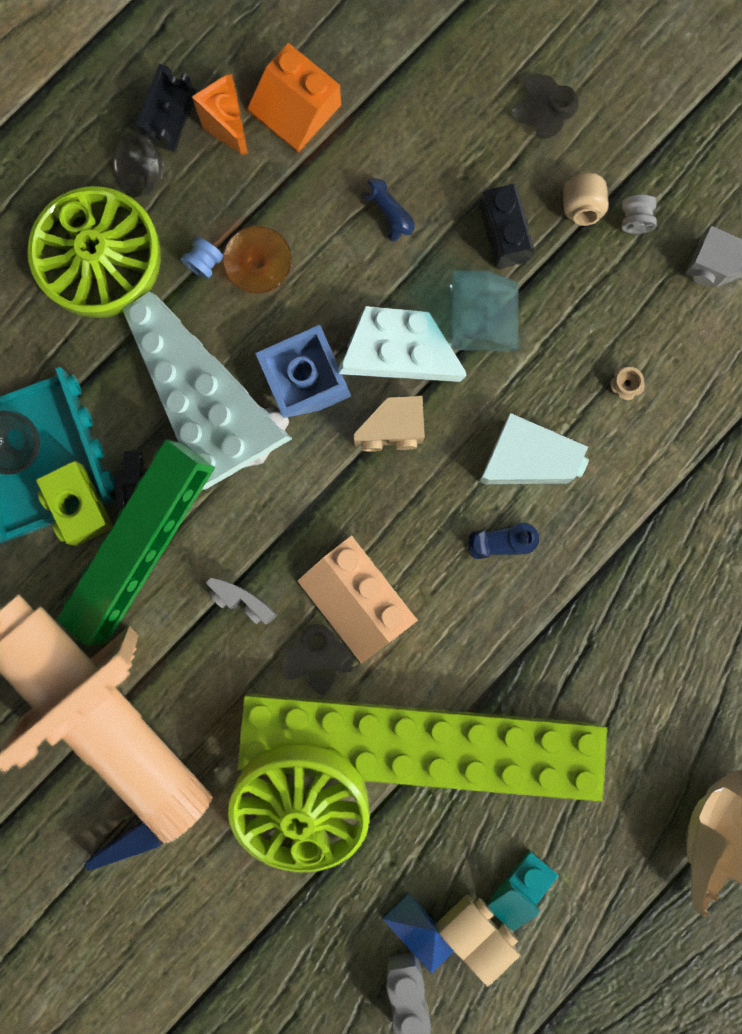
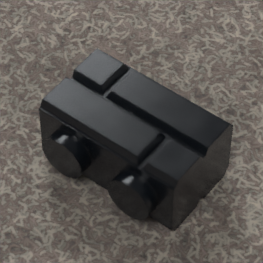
M509 184L484 191L479 208L496 269L529 261L534 245L531 235L528 234L529 228L517 185Z

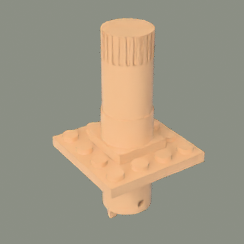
M20 595L16 596L0 610V674L32 708L19 719L0 749V769L6 772L14 764L20 768L38 752L36 748L42 743L44 738L51 745H54L62 738L86 765H90L162 843L174 841L192 827L200 816L204 814L213 796L141 718V714L116 688L129 675L127 670L132 666L131 660L135 657L133 653L137 650L135 646L138 634L128 626L89 659L41 606L33 610Z

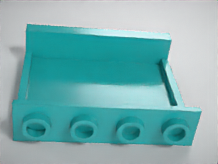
M61 367L55 368L57 375L0 396V544L45 528L56 522L51 510L47 511L38 498L37 492L41 489L36 480L73 461L85 466L103 505L116 501L113 491L116 490L115 480L109 470L105 471L101 461L105 457L104 450L98 438L93 439L89 428L93 426L92 417L87 407L81 406L78 395L82 394L79 382L74 374H68ZM73 497L67 502L66 510L71 515L79 508L77 497Z

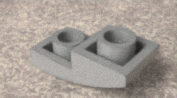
M210 578L206 582L212 589L208 595L221 608L227 605L229 608L235 609L243 601L246 606L242 610L256 624L260 621L264 624H269L278 616L268 604L237 585Z

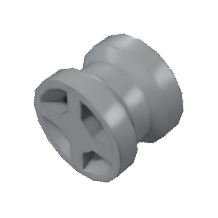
M634 195L625 198L622 201V211L625 213V218L622 221V230L630 234H641L654 230L657 227V220L653 216V211L656 208V198L650 195Z

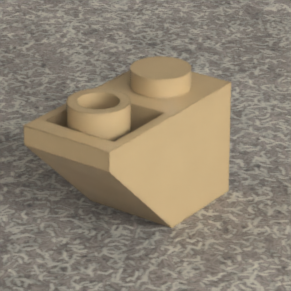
M422 396L386 398L354 433L355 447L362 446V451L365 452L383 450L382 445H396L398 450L416 449L417 444L423 443L425 438Z

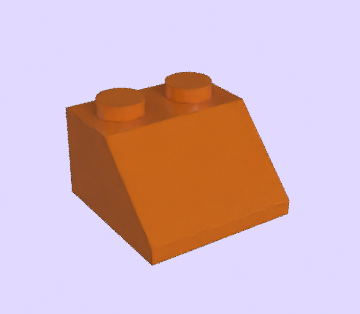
M287 43L265 68L248 106V112L299 153L341 106L340 84L291 44Z

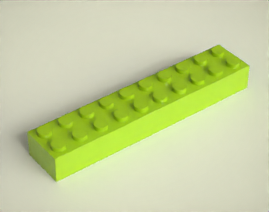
M249 693L244 696L237 770H243L252 759L267 750L285 745H310L326 749L345 759L356 769L363 781L603 802L607 727L589 722ZM294 767L281 768L285 774L295 775ZM304 768V776L315 777L319 772L315 769Z

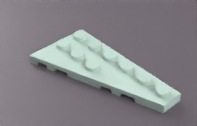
M148 292L122 309L178 442L187 445L216 467L203 490L215 485L292 439L271 419L272 417L249 396V392L181 324L177 316L157 295Z

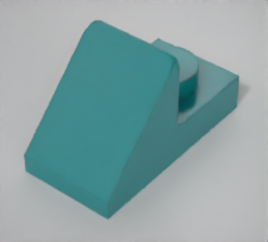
M528 850L486 905L500 921L514 931L541 912L537 904L559 875L533 852Z

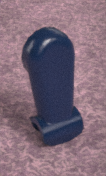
M369 178L367 183L371 186L372 193L363 191L361 197L366 201L373 200L386 216V221L391 226L387 232L388 239L391 238V241L394 242L402 234L411 235L415 229V222L411 215L388 193L384 180Z
M520 523L486 532V529L472 532L469 536L468 546L474 559L489 558L490 555H523L531 553L537 548L539 535L532 525Z

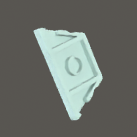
M368 306L364 308L359 316L356 330L350 338L347 352L338 368V374L455 382H461L466 377L465 369L429 312Z

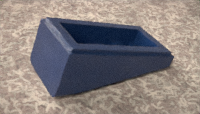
M141 821L94 853L85 861L84 866L87 871L97 869L158 848L163 843Z

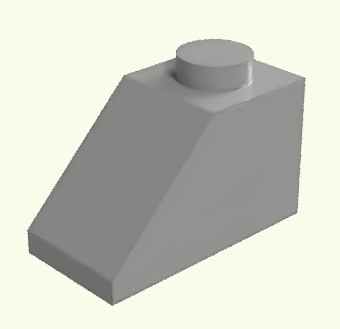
M711 226L700 238L685 274L693 277V280L700 285L714 287L742 278V239Z

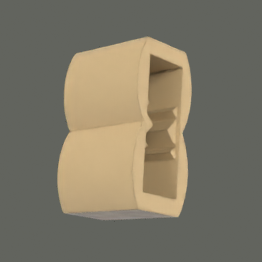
M466 894L436 923V927L446 943L489 987L520 957L515 947L518 939L505 924L498 927L491 920L494 913L481 898L474 901Z

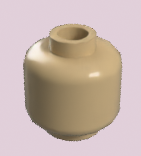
M580 172L565 183L563 187V203L566 217L578 225L587 226L595 224L605 215L608 210L607 184L603 177L595 173Z

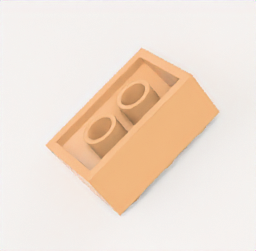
M352 535L297 580L361 664L418 621Z

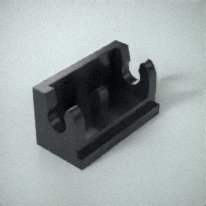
M159 64L136 127L144 143L175 152L194 103L192 96L197 93V90L193 88L190 78L185 73H182L181 78L177 79L171 74L172 71L168 66Z

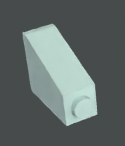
M510 413L479 482L483 484H568L576 476L581 478L589 462V459L584 457L588 447Z

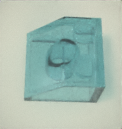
M453 271L450 283V347L452 350H518V282L490 271Z

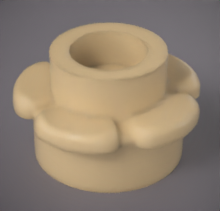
M621 367L615 371V377L611 379V389L614 393H618L621 399L631 400L635 395L639 396L643 392L645 387L644 376L638 369L634 367ZM626 380L630 381V386L625 385Z

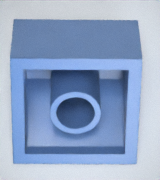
M320 325L256 353L283 418L320 411L352 397L342 374H338L339 366Z

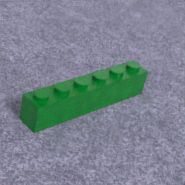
M165 440L164 444L157 449L153 462L145 475L136 483L135 491L127 505L120 510L117 515V521L110 533L101 541L99 551L91 564L83 571L81 581L73 594L64 602V609L57 618V621L85 646L108 643L216 468L187 445Z

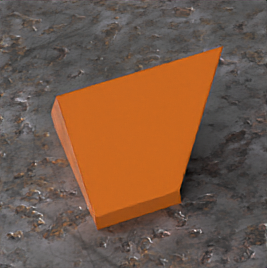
M232 74L225 75L193 95L192 98L203 130L241 155L247 154L248 151Z

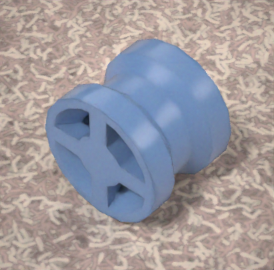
M196 236L192 241L193 248L189 253H184L180 260L192 272L203 279L209 280L212 275L213 266L219 264L224 256L212 244Z

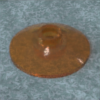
M253 226L239 231L230 239L224 251L223 262L228 278L236 287L245 292L261 294L276 289L286 280L292 266V255L288 243L278 232L263 226ZM256 260H263L265 265L260 269H256L253 267V263Z

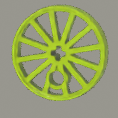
M90 186L68 191L55 198L42 210L30 232L28 262L31 273L40 289L57 305L80 316L105 318L123 313L122 309L151 290L159 273L161 250L158 235L150 217L134 199L111 188ZM91 203H107L101 221L97 225L96 219L92 214ZM118 207L131 212L126 219L111 230ZM77 217H86V221L82 226L73 227L72 223ZM60 220L62 226L73 239L67 240L51 235L49 232L54 224ZM140 223H143L147 229V234L143 237L121 241ZM45 244L68 251L63 255L43 259ZM95 247L97 252L92 254L91 249ZM150 248L148 262L138 261L121 255ZM112 264L144 274L133 287ZM71 266L56 281L49 284L45 275L46 271ZM105 270L127 292L114 301H111ZM82 275L75 298L69 301L61 297L60 294ZM94 277H96L101 304L85 305Z
M285 745L259 754L244 767L231 794L228 816L231 829L237 841L249 854L259 861L281 870L314 872L342 863L361 846L369 826V799L361 776L342 757L315 746ZM281 768H295V788ZM304 768L318 770L317 775L307 789H305ZM267 774L274 785L258 778V776ZM330 777H334L340 781L337 784H334L328 788L321 790ZM250 792L260 798L242 797L241 794ZM347 796H353L357 802L338 800ZM244 814H254L262 816L248 821ZM340 818H353L357 822L355 825H352ZM277 828L269 840L260 835V833L269 829ZM326 830L341 837L342 839H340L337 842H333L329 835L326 833ZM286 837L293 839L291 848L280 846Z

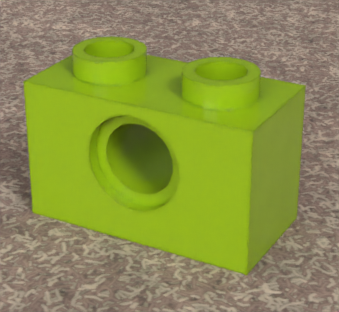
M73 461L36 480L41 489L37 492L38 498L47 511L51 510L56 521L52 523V527L61 542L65 541L66 544L78 546L113 528V523L84 465ZM77 497L79 508L75 513L69 515L66 510L67 502L71 498Z

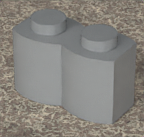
M413 952L389 956L386 968L387 990L392 1002L394 1033L430 1034L429 1011L424 996V980L419 959Z

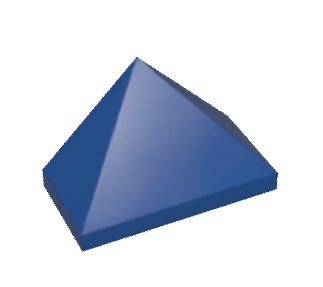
M409 892L383 916V920L431 974L455 952L439 934L436 922Z

